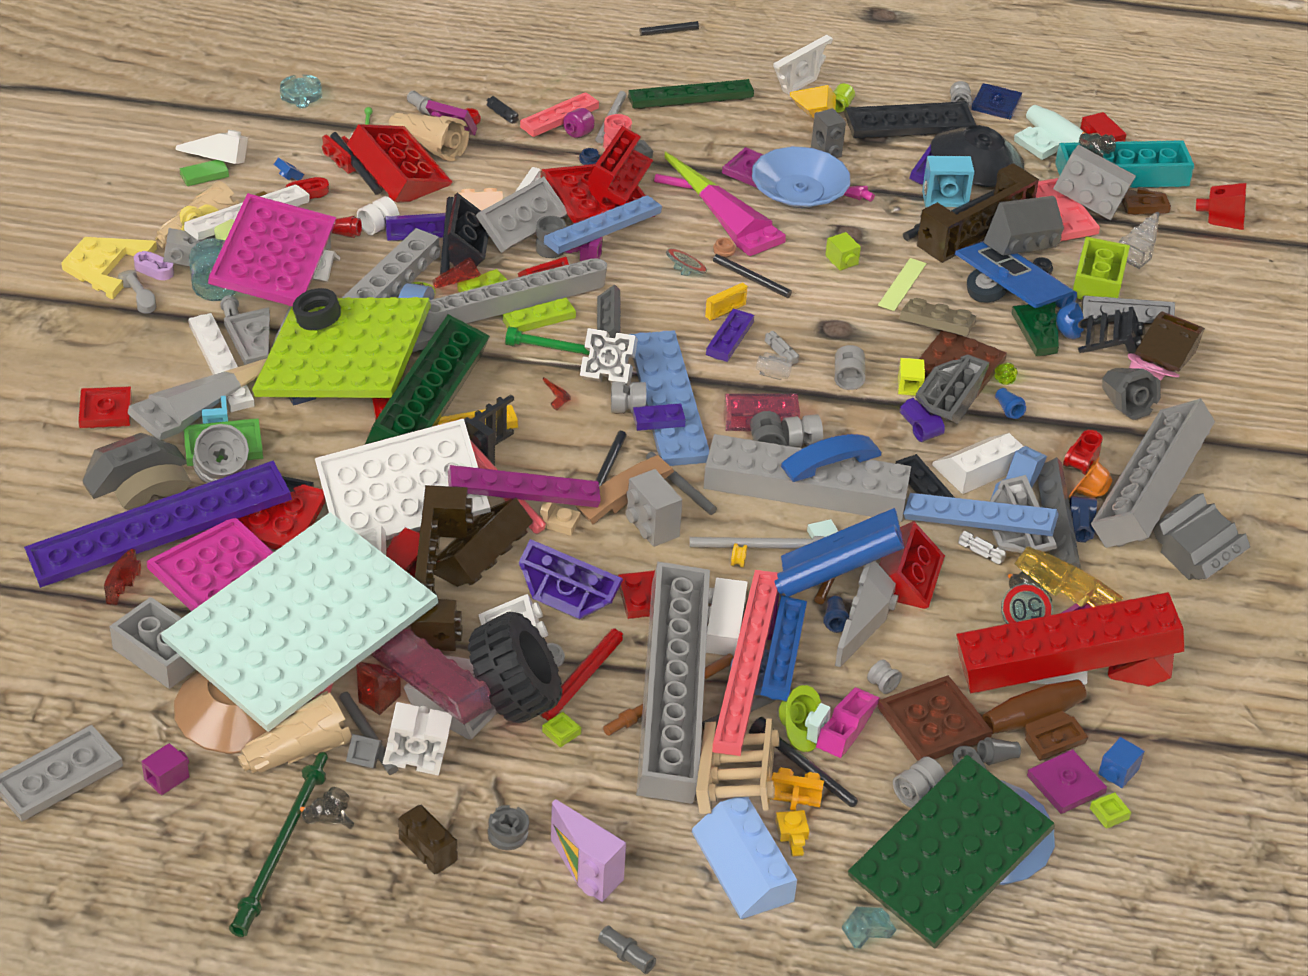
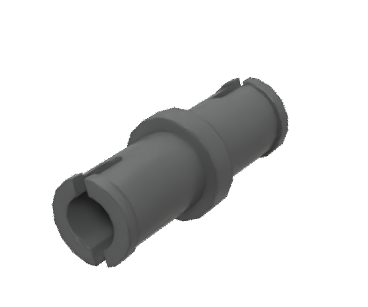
M609 925L600 932L598 942L615 952L618 959L623 962L628 961L644 974H648L654 968L656 958L637 946V941L624 937Z

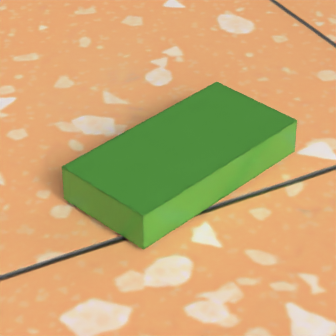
M220 160L179 168L180 175L186 186L229 177V170L224 162Z

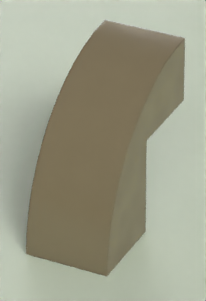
M172 464L157 465L134 474L124 481L114 493L122 507L131 510L146 505L153 494L169 497L186 491L191 484V480L183 466Z

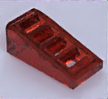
M467 258L433 279L432 283L435 289L479 277L481 273L473 260Z

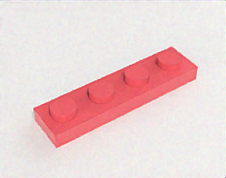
M586 92L520 120V128L532 137L538 136L564 124L563 120L568 112L578 108H586L590 112L599 109V101Z

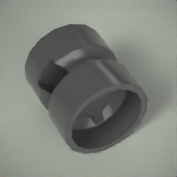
M544 216L537 221L536 236L538 238L536 239V252L542 257L557 258L563 255V253L557 254L544 244L545 235L565 228L566 223L560 217Z
M763 411L752 417L750 429L753 441L786 446L783 426L778 414L772 411Z

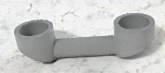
M127 270L119 273L118 279L123 280V287H132L136 292L138 311L141 313L155 311V296L151 291L144 289L138 281L136 270Z

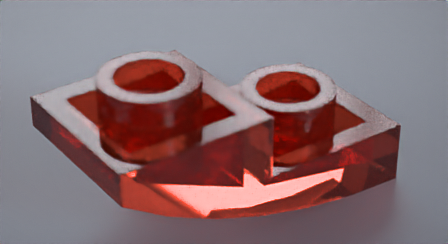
M136 549L128 550L110 570L104 584L107 605H117L120 594L125 593V587H133L136 576H140L141 561L137 560Z

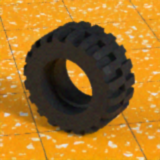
M506 612L474 629L468 644L470 663L473 665V672L480 683L479 686L482 692H485L489 703L494 705L495 710L500 715H503L504 719L513 723H524L557 706L562 695V681L558 674L559 669L544 637H541L539 630L531 624L528 618L524 617L521 613Z

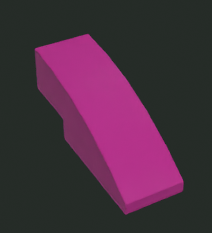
M855 687L834 708L832 718L821 728L816 748L842 758L863 730L880 698Z

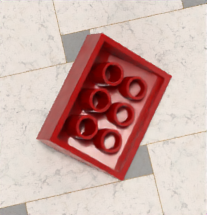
M358 124L347 143V146L362 162L365 169L373 175L376 182L388 193L389 198L395 202H410L452 184V180L405 126Z

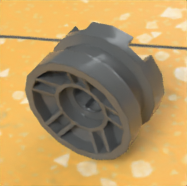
M502 805L496 808L495 812L490 814L488 820V840L494 847L501 850H515L521 847L528 837L529 817L526 812L519 807L517 809L510 808V805Z

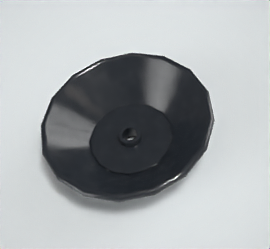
M986 126L951 127L940 131L931 141V154L933 156H971L974 169L973 185L996 187L998 170L1012 163L1024 169V160L1018 150L1000 133Z

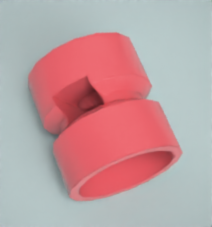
M612 114L605 118L603 141L605 150L622 126L632 131V121L628 116Z

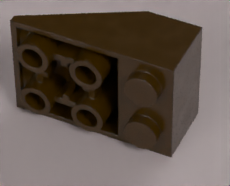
M1161 311L1152 322L1135 355L1140 356L1145 362H1155L1163 365L1162 367L1168 371L1179 372L1196 353L1205 328Z

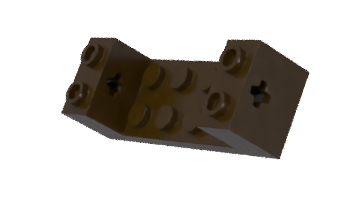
M1012 163L998 170L994 196L957 215L938 202L922 210L920 216L917 247L943 263L955 257L956 250L981 243L985 240L999 203L1036 198L1039 179L1015 163Z
M425 485L415 579L433 593L435 591L434 571H437L436 549H439L440 537L467 538L468 528H473V498H468V487ZM438 599V604L410 624L413 649L456 651L457 641H462L463 625H461L462 611H457L456 600Z

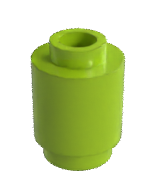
M839 84L834 90L836 95L835 111L838 113L845 111V107H849L854 99L855 91L849 84Z

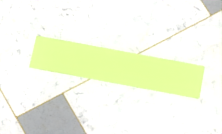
M910 258L878 306L895 311L927 263Z

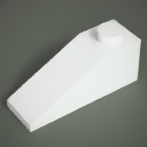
M228 130V133H219L177 145L176 150L239 164L245 162L248 137L241 136L240 131Z

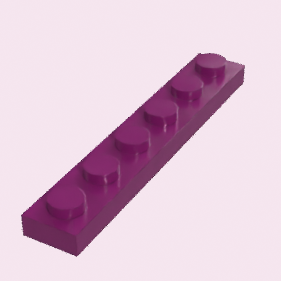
M450 465L448 469V485L451 487H468V494L511 499L516 497L521 500L598 508L601 502L598 481Z

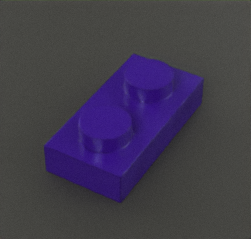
M681 403L633 407V418L637 431L685 427L686 419Z

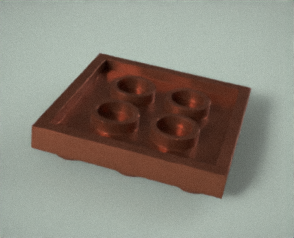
M941 330L919 359L924 360L925 378L929 376L934 367L952 360H958L964 355H970L989 362L988 369L977 394L978 397L1006 360L1007 352L978 342L975 339Z
M949 675L878 701L877 708L917 761L923 757L937 759L953 753L960 746L969 747L992 736V729Z

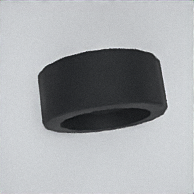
M326 288L306 291L298 296L293 303L296 321L301 328L306 330H320L329 327L341 315L337 295L332 290ZM326 306L321 310L308 312L316 307Z

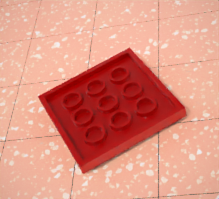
M595 164L542 169L540 177L544 176L565 206L567 215L574 224L620 206L612 203L606 197L600 203L590 193L588 179ZM637 186L627 203L646 196L639 186Z

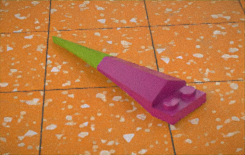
M665 152V159L698 193L735 245L744 253L752 256L785 243L786 235L774 227L770 219Z

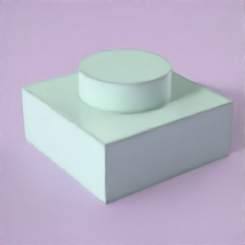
M820 703L815 712L811 711L805 722V727H808V740L817 743L821 728L830 720L831 707Z

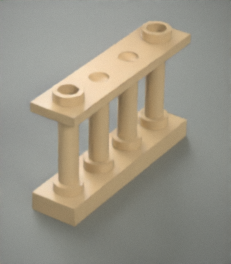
M766 719L765 733L745 735L743 746L764 744L763 750L742 751L741 756L712 752L717 723L705 722L696 786L699 813H711L712 802L717 801V798L761 796L763 811H768L770 799L775 798L772 770L774 748L779 746V731L773 730L772 719ZM762 761V767L718 768L722 763ZM760 779V784L716 786V784H719V781Z

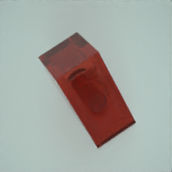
M359 662L356 665L358 703L381 715L401 696V679L394 671L388 670L379 664Z

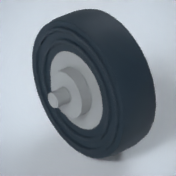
M977 269L973 270L967 278V291L971 298L978 302L990 303L997 301L1007 292L1006 288Z

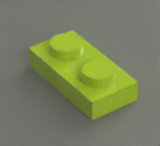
M498 269L457 283V290L460 293L507 281V279Z

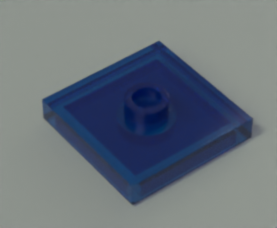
M983 83L972 103L971 110L1010 120L1022 98V92Z

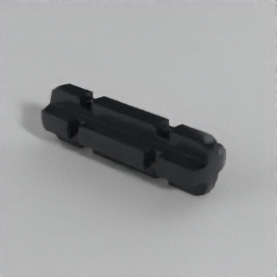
M495 96L486 100L487 107L509 123L513 124L519 120V114Z

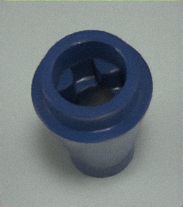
M832 596L828 599L824 624L830 631L839 633L843 631L846 620L849 619V614L844 606L843 599L839 596Z

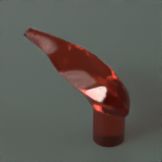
M543 377L545 384L557 397L551 402V406L553 409L558 410L562 405L571 400V396L563 388Z

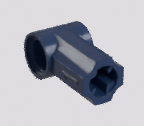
M1071 496L1069 504L1076 541L1086 543L1094 537L1095 530L1091 523L1096 516L1097 499Z

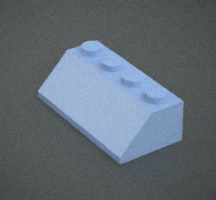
M734 797L719 802L711 810V813H708L692 828L693 836L740 919L794 902L797 879L749 797Z

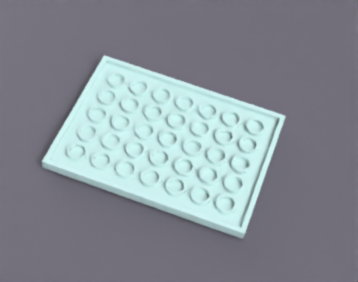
M330 512L163 631L161 636L167 645L269 732L438 604L437 595Z

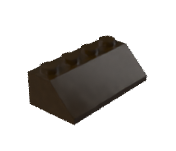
M515 497L490 507L491 512L478 516L473 521V528H468L467 538H455L437 555V571H434V575L457 587L467 583L470 586L482 578L481 573L493 567L498 562L496 558L499 555H504L513 547L511 544L524 537L528 533L526 529L533 523L517 498Z

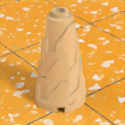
M395 113L389 119V125L405 126L425 150L432 152L443 160L456 161L454 157H461L467 147L469 131H465L464 126H468L461 119L447 116L433 117L415 113Z
M217 181L197 195L186 206L199 208L208 204L216 207L218 210H222L240 203L238 199L233 202L231 198L234 195L233 191L222 181ZM181 210L157 231L155 240L161 248L166 247L169 228L181 230L182 224L179 217Z
M325 691L315 699L304 704L294 714L287 717L269 732H265L248 742L241 749L242 755L238 756V760L245 772L250 770L252 774L255 772L261 773L286 762L290 764L312 754L316 756L320 752H326L341 745L344 746L351 742L352 736L349 727L342 729L345 718L330 692Z

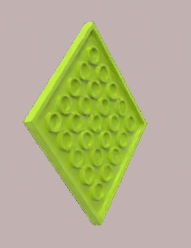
M419 297L338 298L341 308L340 317L331 326L320 330L301 328L296 321L292 306L252 389L254 397L391 398L397 390L431 307L430 299ZM326 306L316 307L308 312L318 311Z

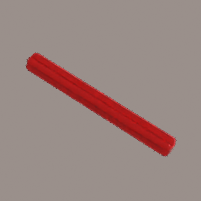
M613 628L607 633L561 685L562 695L560 701L554 708L540 714L542 718L549 721L556 717L623 641V633Z

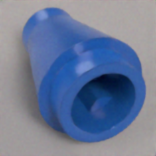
M1001 388L996 392L995 398L1007 417L1018 419L1024 415L1026 403L1023 398L1009 392L1006 388Z

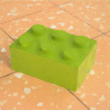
M1085 237L1073 290L1077 292L1078 299L1082 300V296L1119 297L1130 245Z

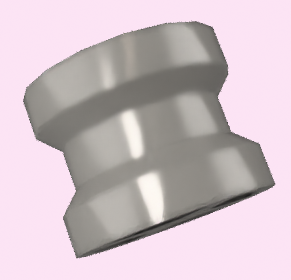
M884 659L878 661L870 669L867 676L868 681L871 684H877L883 694L892 692L902 678L901 672L897 669H892L890 663Z

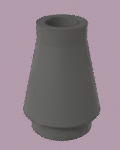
M987 737L979 741L977 753L983 763L992 765L1009 759L1019 758L1021 746L1017 741L1011 742Z

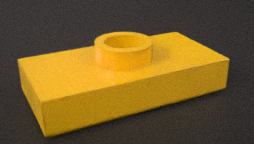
M742 282L707 298L705 317L711 321L731 312L733 308L737 309L746 305L748 286Z

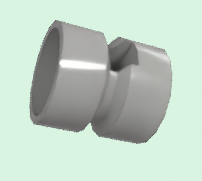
M843 346L835 354V382L840 388L854 390L861 387L865 382V353L857 346Z
M612 382L611 413H625L626 410H630L633 413V407L646 406V382H632L630 386L626 382Z
M818 414L805 415L802 420L798 416L783 418L782 426L786 446L801 448L803 444L807 447L823 440V427Z
M923 757L914 763L909 770H904L893 779V788L900 801L912 808L946 774L937 761L930 757Z

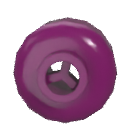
M578 108L568 112L563 120L565 131L574 138H580L591 133L595 126L594 116L586 108Z

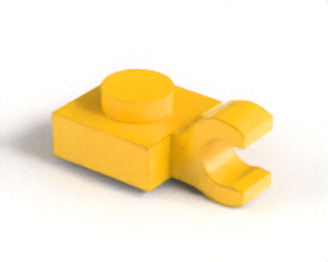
M805 811L776 812L775 821L780 842L789 841L792 857L804 856L803 846H805V840L809 839L810 832Z

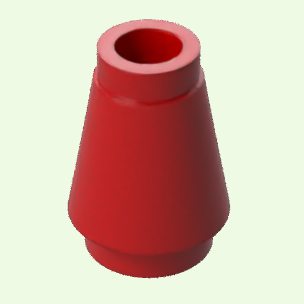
M355 216L338 218L332 233L350 238L360 236L362 232L361 219Z

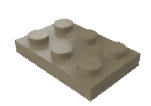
M914 298L910 299L902 309L899 320L968 336L975 325L977 315H973L969 310L958 309L957 311L949 309V306L938 303L933 305L927 303L924 299Z

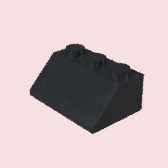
M457 192L454 195L447 234L450 262L457 269L468 274L485 260L489 234L476 217L481 210Z

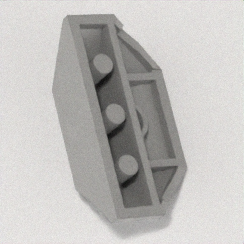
M1026 475L1002 480L998 490L990 500V502L1040 507ZM991 529L1000 550L1035 554L1057 548L1053 536Z

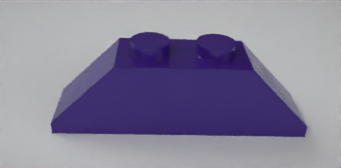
M531 539L519 560V565L523 571L532 598L579 620L611 604L623 581L621 577Z

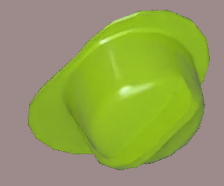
M800 685L794 688L789 694L787 701L782 700L779 706V718L786 727L787 737L790 743L802 752H810L816 748L817 743L807 739L808 727H805V722L811 711L815 712L821 703L818 693L808 685Z

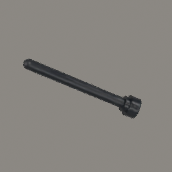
M764 717L756 719L749 729V734L765 733L766 719ZM779 737V746L775 747L805 772L818 773L820 780L824 781L823 786L848 806L855 807L857 805L858 799Z

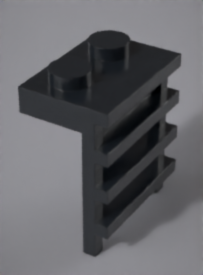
M1133 306L1129 307L1127 312L1121 313L1120 309L1115 310L1113 315L1107 316L1105 312L1102 313L1101 317L1095 319L1093 315L1088 316V320L1081 321L1080 323L1082 328L1087 327L1086 346L1078 347L1079 353L1125 344L1128 354H1135L1143 340L1142 336L1145 335L1144 324L1138 321ZM1114 321L1113 340L1107 341L1108 323ZM1101 324L1100 343L1094 344L1095 325Z
M511 394L504 399L498 397L494 405L487 404L486 410L483 412L477 410L475 417L472 419L464 418L469 439L494 466L495 445L514 434L513 429L509 428L507 430V405L514 401V396Z

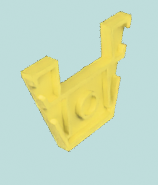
M84 237L61 262L62 269L82 282L86 280L92 284L93 289L97 291L102 290L106 292L108 298L114 299L123 289V280L107 275L126 254L134 256L142 251L154 253L157 249V243L153 240Z

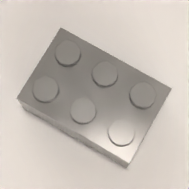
M1078 145L1072 152L1053 189L1111 220L1136 175Z
M152 597L109 626L113 649L167 688H172L196 670L162 640L161 633L182 618Z

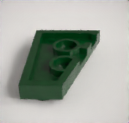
M1056 301L1038 308H1034L1029 304L1012 307V315L1035 356L1058 354L1059 340L1056 326Z

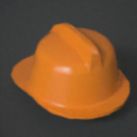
M1099 456L1093 462L1085 477L1069 495V500L1076 493L1096 498L1104 496L1108 492L1112 484V478L1110 477V472L1098 462Z

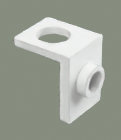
M324 250L313 279L328 282L333 260L340 261V257L334 251Z

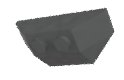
M964 355L958 360L934 367L917 391L915 397L933 415L959 424L977 397L989 362L970 355Z
M138 433L95 449L82 481L92 498L95 499L116 491L124 481L144 469L165 464L183 466L187 464V461L175 445L144 433Z

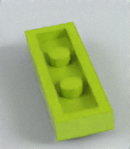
M566 297L503 314V323L507 329L510 326L525 332L576 318V310Z

